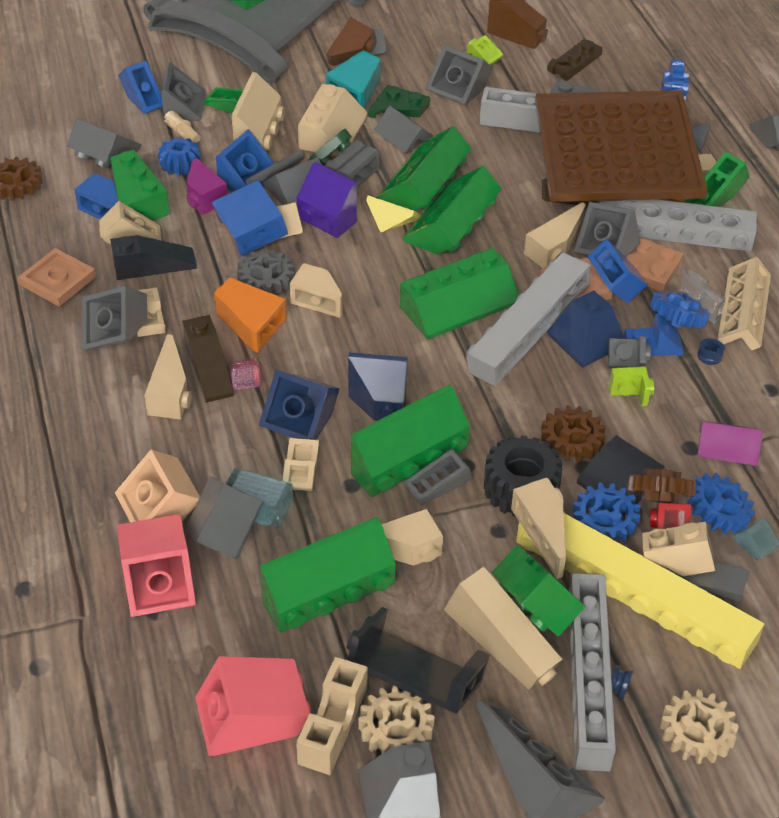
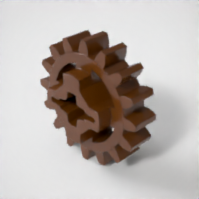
M15 157L14 160L5 158L4 163L0 162V198L2 200L6 197H10L11 201H14L15 197L25 199V194L32 196L34 195L33 189H41L40 184L43 183L41 167L36 165V161L29 162L28 158H24L21 161L18 157Z
M566 405L565 411L557 407L555 408L554 415L547 413L546 421H542L541 442L549 443L551 449H556L559 455H564V461H568L570 457H575V460L580 462L581 456H585L590 460L592 459V453L598 454L601 446H604L606 427L600 424V416L592 417V410L584 413L581 406H578L576 410H572L569 405Z
M644 469V476H628L627 491L642 494V500L679 504L680 497L696 496L697 481L681 478L682 472L667 469Z

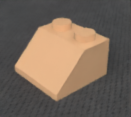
M150 450L115 492L130 522L180 514L181 521H183L195 508L200 498L178 457L155 450Z

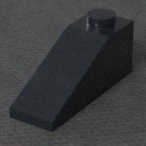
M139 235L110 239L117 280L197 269L192 247Z

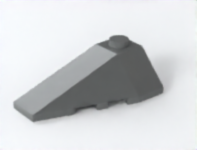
M479 699L476 704L514 796L526 810L525 816L527 818H578L604 801L605 798L579 771L575 770V768H571L569 771L554 760L558 753L551 747H546L542 743L530 739L533 734L532 731L502 705Z

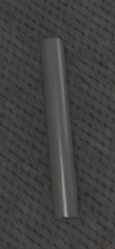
M300 150L247 178L246 184L249 185L257 180L260 183L301 161L304 158L303 153Z

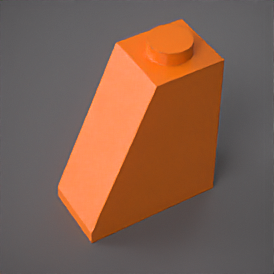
M229 277L214 293L216 314L256 353L264 347L287 319L286 299Z

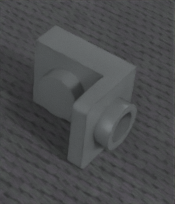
M640 336L638 339L609 338L608 368L644 367L646 361H650L651 346L646 344V336Z

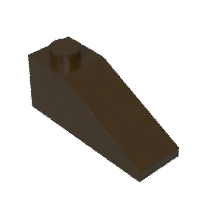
M210 315L183 320L185 346L205 402L233 397L234 392L217 332Z

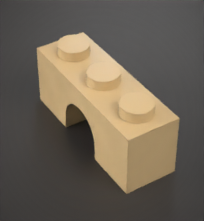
M338 657L334 658L323 683V694L316 715L309 713L296 742L297 765L331 775L367 692L368 667Z

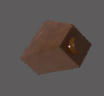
M489 0L487 33L535 49L541 42L545 41L548 34V29H546L547 19L524 0Z

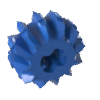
M180 136L179 139L171 138L170 142L164 141L159 148L158 158L163 171H167L168 175L175 173L179 177L181 174L189 175L192 161L196 158L201 161V153L196 142H192L191 138L184 140Z

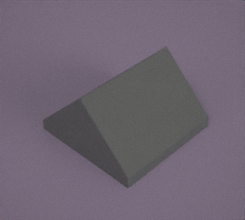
M168 62L166 65L161 91L164 117L169 111H176L182 119L199 121L202 117L206 90L171 62Z
M317 157L268 178L263 181V186L282 205L296 202L297 206V196L312 164L315 162L321 164Z
M589 202L574 252L588 256L603 241L608 239L626 257L641 244L634 210Z
M210 476L186 525L184 534L202 545L238 559L264 502Z

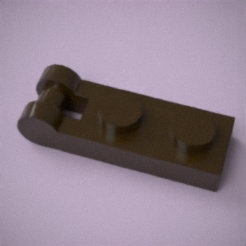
M583 39L558 59H551L548 63L547 71L552 74L558 73L561 78L568 81L600 57L603 47L590 40Z

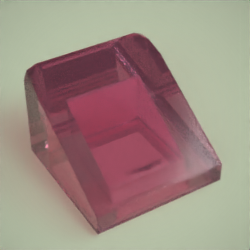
M256 359L228 363L234 390L261 386L259 365Z

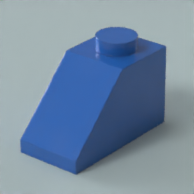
M147 61L129 66L118 75L127 97L143 114L163 107L161 93Z
M95 173L74 189L78 210L98 219H101L118 202L114 181Z
M608 239L603 241L587 256L609 290L625 302L629 303L647 286L638 270Z

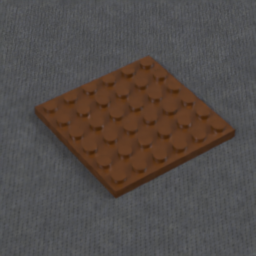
M682 91L536 94L535 105L550 202L706 198L707 187Z

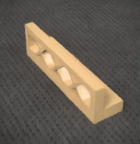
M758 257L729 268L718 341L722 342V344L742 338L751 351L762 346L771 274ZM745 272L739 279H737L738 274ZM743 287L744 289L735 297L734 295ZM740 305L741 307L732 315L731 313ZM737 323V324H738V328L735 329V330L730 331V330L735 326V324Z

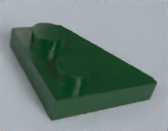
M387 85L369 107L368 117L376 118V113H385L389 105L407 117H421L430 105V97L418 92L401 89L397 86Z

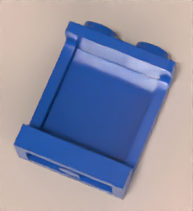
M258 180L212 202L218 220L225 225L234 239L241 257L288 235L282 214Z

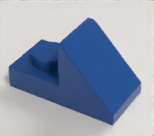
M655 313L652 328L625 329L624 331L625 339H638L640 336H646V344L651 346V356L683 355L684 350L679 331L657 313Z

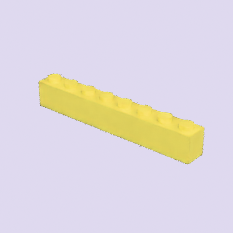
M563 513L566 549L564 570L577 574L605 575L607 596L616 598L630 606L635 612L644 614L658 622L663 628L674 631L688 639L693 645L702 647L716 655L721 661L741 669L758 644L765 623ZM519 522L516 542L521 544L526 550L533 551L542 556Z

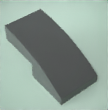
M715 563V571L684 577L679 575V577L709 593L740 603L750 571Z

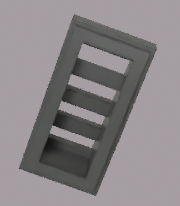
M451 449L405 480L403 484L417 502L423 505L465 484L472 479L469 467ZM451 468L455 471L452 474L448 471ZM442 473L445 479L441 480L437 475ZM430 478L436 483L433 487L427 481ZM421 483L427 491L422 494L416 485Z

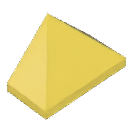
M368 196L366 200L380 232L417 221L421 214L371 196Z

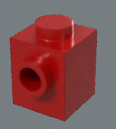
M656 503V509H650L649 527L667 529L690 523L691 505Z

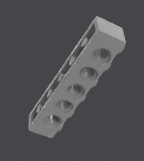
M657 199L600 201L599 203L634 210L640 238L752 251L756 235V211Z
M572 573L569 592L585 606L584 610L569 625L575 770L611 771L616 747L605 575Z

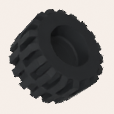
M512 436L508 437V441L501 440L497 442V447L493 446L489 450L485 464L484 489L486 498L491 499L490 504L494 507L499 506L501 512L505 514L510 512L512 516L516 517L511 510L513 490L515 488L547 477L554 488L560 490L563 463L562 459L558 458L559 453L556 449L551 450L549 443H541L540 439L535 437L528 439L527 436H521L520 438ZM516 475H525V476H529V477H528V478H524V477H519V476H516Z

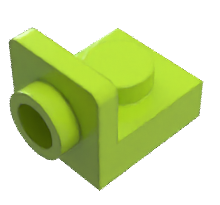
M486 35L478 40L476 38L472 39L465 47L467 49L465 53L485 60L491 66L504 55Z
M612 368L608 386L610 396L639 395L641 406H648L649 397L654 395L653 378H649L647 368Z

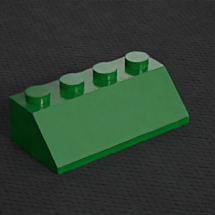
M453 125L421 143L376 198L413 211L419 208L421 210L428 208L434 202L432 198L445 188L444 183L456 174L455 169L467 160L465 156L472 148Z
M484 165L451 181L402 237L403 241L437 255L444 251H454L461 245V238L473 230L472 225L485 215L484 210L496 202L497 199L495 197L502 188Z
M494 248L400 283V308L427 340L507 309L516 302L519 296L508 263Z
M449 384L351 434V476L371 498L381 492H387L394 485L410 478L449 450L453 449L456 453H459L468 446L470 425L454 388Z
M378 516L260 565L263 606L279 633L288 629L298 628L306 621L318 616L328 615L336 608L348 603H355L362 597L375 591H383L395 583L396 563Z

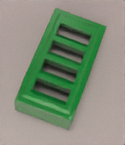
M215 87L205 98L204 103L207 106L232 114L244 89Z

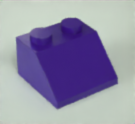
M317 162L313 163L297 196L299 218L323 232L339 238L357 222V182Z

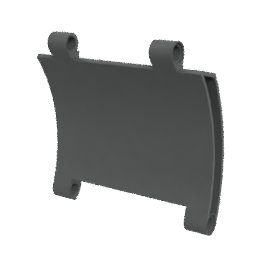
M150 0L144 5L143 11L150 20L148 24L149 31H174L203 39L230 53L260 75L266 82L272 83L287 71L289 67L278 51L338 0H265L248 10H244L231 0ZM367 0L346 1H348L354 7H360Z

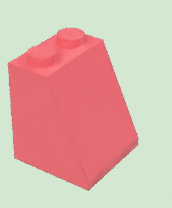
M180 514L117 524L121 563L131 617L196 605L188 550Z
M218 657L195 697L208 756L225 754L299 735L309 713H311V707L309 702L306 701L302 687V675L298 673L295 659Z

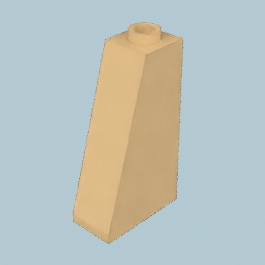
M482 567L458 585L444 610L528 690L538 682L543 687L558 674L554 669L562 661V658L485 567Z

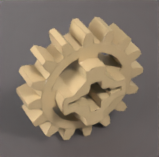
M393 686L392 693L388 694L383 688H380L379 698L369 695L368 706L361 705L359 730H361L362 742L369 741V750L371 752L380 748L383 754L394 746L426 742V740H431L434 715H431L430 703L422 704V698L418 696L412 697L411 693L405 690L403 693H399L396 686ZM415 716L418 718L419 721L418 728L415 726ZM375 717L378 719L379 726L377 729L373 724Z
M686 690L683 692L681 699L673 696L670 705H665L660 728L665 730L663 741H673L670 750L672 752H676L679 749L682 750V759L685 761L692 755L695 756L697 764H701L703 757H707L711 763H715L718 754L725 758L729 748L734 747L739 728L738 724L733 723L736 714L735 712L725 711L728 704L726 701L719 704L716 703V694L712 693L708 698H705L702 691L697 690L696 696L692 697ZM683 713L684 716L681 717L680 722H677V718ZM718 731H721L722 735L715 740L714 737L717 736Z

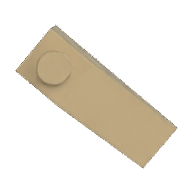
M582 202L527 233L524 254L542 268L548 267L549 263L552 260H556L562 252L568 254L581 230L586 204Z
M167 334L144 395L147 415L181 420L185 408L189 409L191 405L192 394L191 391L187 390L185 373L173 335Z
M546 477L515 488L513 490L511 510L558 579L563 577L566 560L564 500L560 490L554 488Z

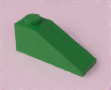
M725 151L704 177L707 187L706 198L687 199L684 203L721 207L732 199L750 178L746 162Z

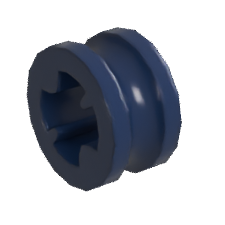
M704 339L700 343L697 356L701 362L715 365L722 361L725 347L722 342L716 339Z
M616 665L611 677L612 693H617L620 699H624L633 670L623 671L620 665Z

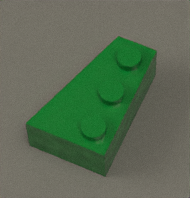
M134 149L110 157L118 201L152 221L170 215L167 190Z

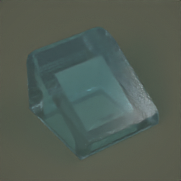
M765 518L750 524L744 530L732 536L755 560L761 559L779 547V541Z

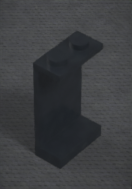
M381 607L373 616H368L363 626L358 631L354 630L351 633L346 648L350 650L347 661L368 667V674L455 714L461 710L482 683L490 654L478 649L468 662L461 667L383 632L388 611L384 607Z

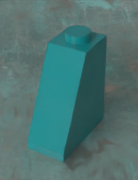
M363 50L326 74V84L345 88L365 109L381 79V59Z

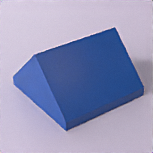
M249 129L216 156L217 175L226 182L227 189L233 192L247 186V178L274 164Z

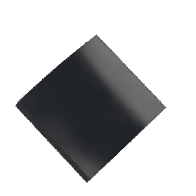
M615 435L587 465L578 477L577 484L586 490L588 486L597 490L599 483H602L604 488H609L611 483H614L615 490L619 491L624 487L627 488L629 475L644 476V469H664L665 466ZM626 491V496H636L635 504L642 500V494Z

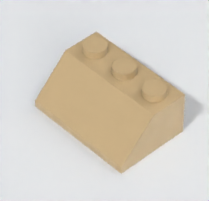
M252 72L232 113L233 140H236L249 129L265 152H267L272 147L273 136H276L278 133L279 122L284 120L285 107H282L281 96L257 73Z
M322 84L298 124L299 149L316 152L345 128L352 137L349 141L353 144L368 117V112L345 88L332 84ZM337 150L331 156L337 157L340 153Z

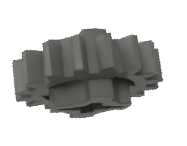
M261 249L259 254L252 251L250 252V258L243 256L242 262L237 264L238 281L271 294L276 292L281 295L282 288L289 290L290 282L295 276V264H292V258H285L284 252L278 255L275 254V249H272L269 253Z

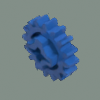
M683 60L670 61L668 71L663 73L661 91H682L686 101L689 88V73L684 72Z
M656 291L649 305L653 311H657V314L671 323L672 326L678 328H690L691 326L698 329L700 327L705 328L711 314L708 312V309L702 307L699 300L681 291H669V294L664 291Z
M707 473L702 478L697 477L695 480L697 481L696 496L690 497L687 502L691 507H695L692 514L700 515L702 518L700 522L706 521V523L711 524L712 531H715L717 527L721 528L723 534H727L729 530L734 534H737L740 529L744 530L755 513L751 509L754 502L746 500L749 493L746 491L741 492L739 489L741 484L730 483V477L728 476L724 480L720 478L718 473H715L712 478Z
M599 483L597 490L588 486L586 494H578L577 502L573 504V518L614 541L619 539L625 543L627 541V534L634 536L636 527L640 524L641 507L639 504H635V495L626 496L627 488L624 487L617 491L615 490L614 483H611L609 488H604V485ZM591 507L589 509V514H586L587 509ZM624 514H626V515H627V518H626L625 521L623 522V521H622V520H623V516H624Z

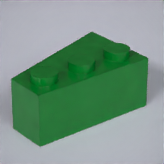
M518 544L491 572L500 581L499 585L511 599L513 597L516 598L514 603L526 616L530 612L532 613L529 619L543 632L549 628L559 637L585 608L576 597Z

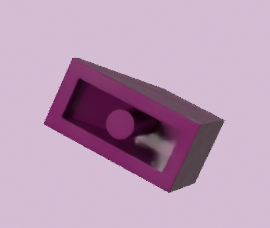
M194 159L186 182V199L192 208L205 215L214 210L213 201L227 195V184L199 159Z

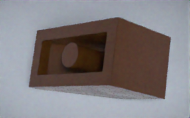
M350 17L326 53L328 63L331 66L342 64L363 50L371 53L377 43L374 30Z

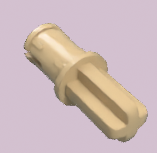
M176 111L166 113L164 117L166 120L164 122L174 130V134L177 137L191 138V141L196 143L201 140L200 135L191 128V123L188 120L182 119Z

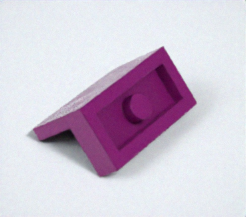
M708 421L700 422L699 457L749 465L758 464L763 430Z

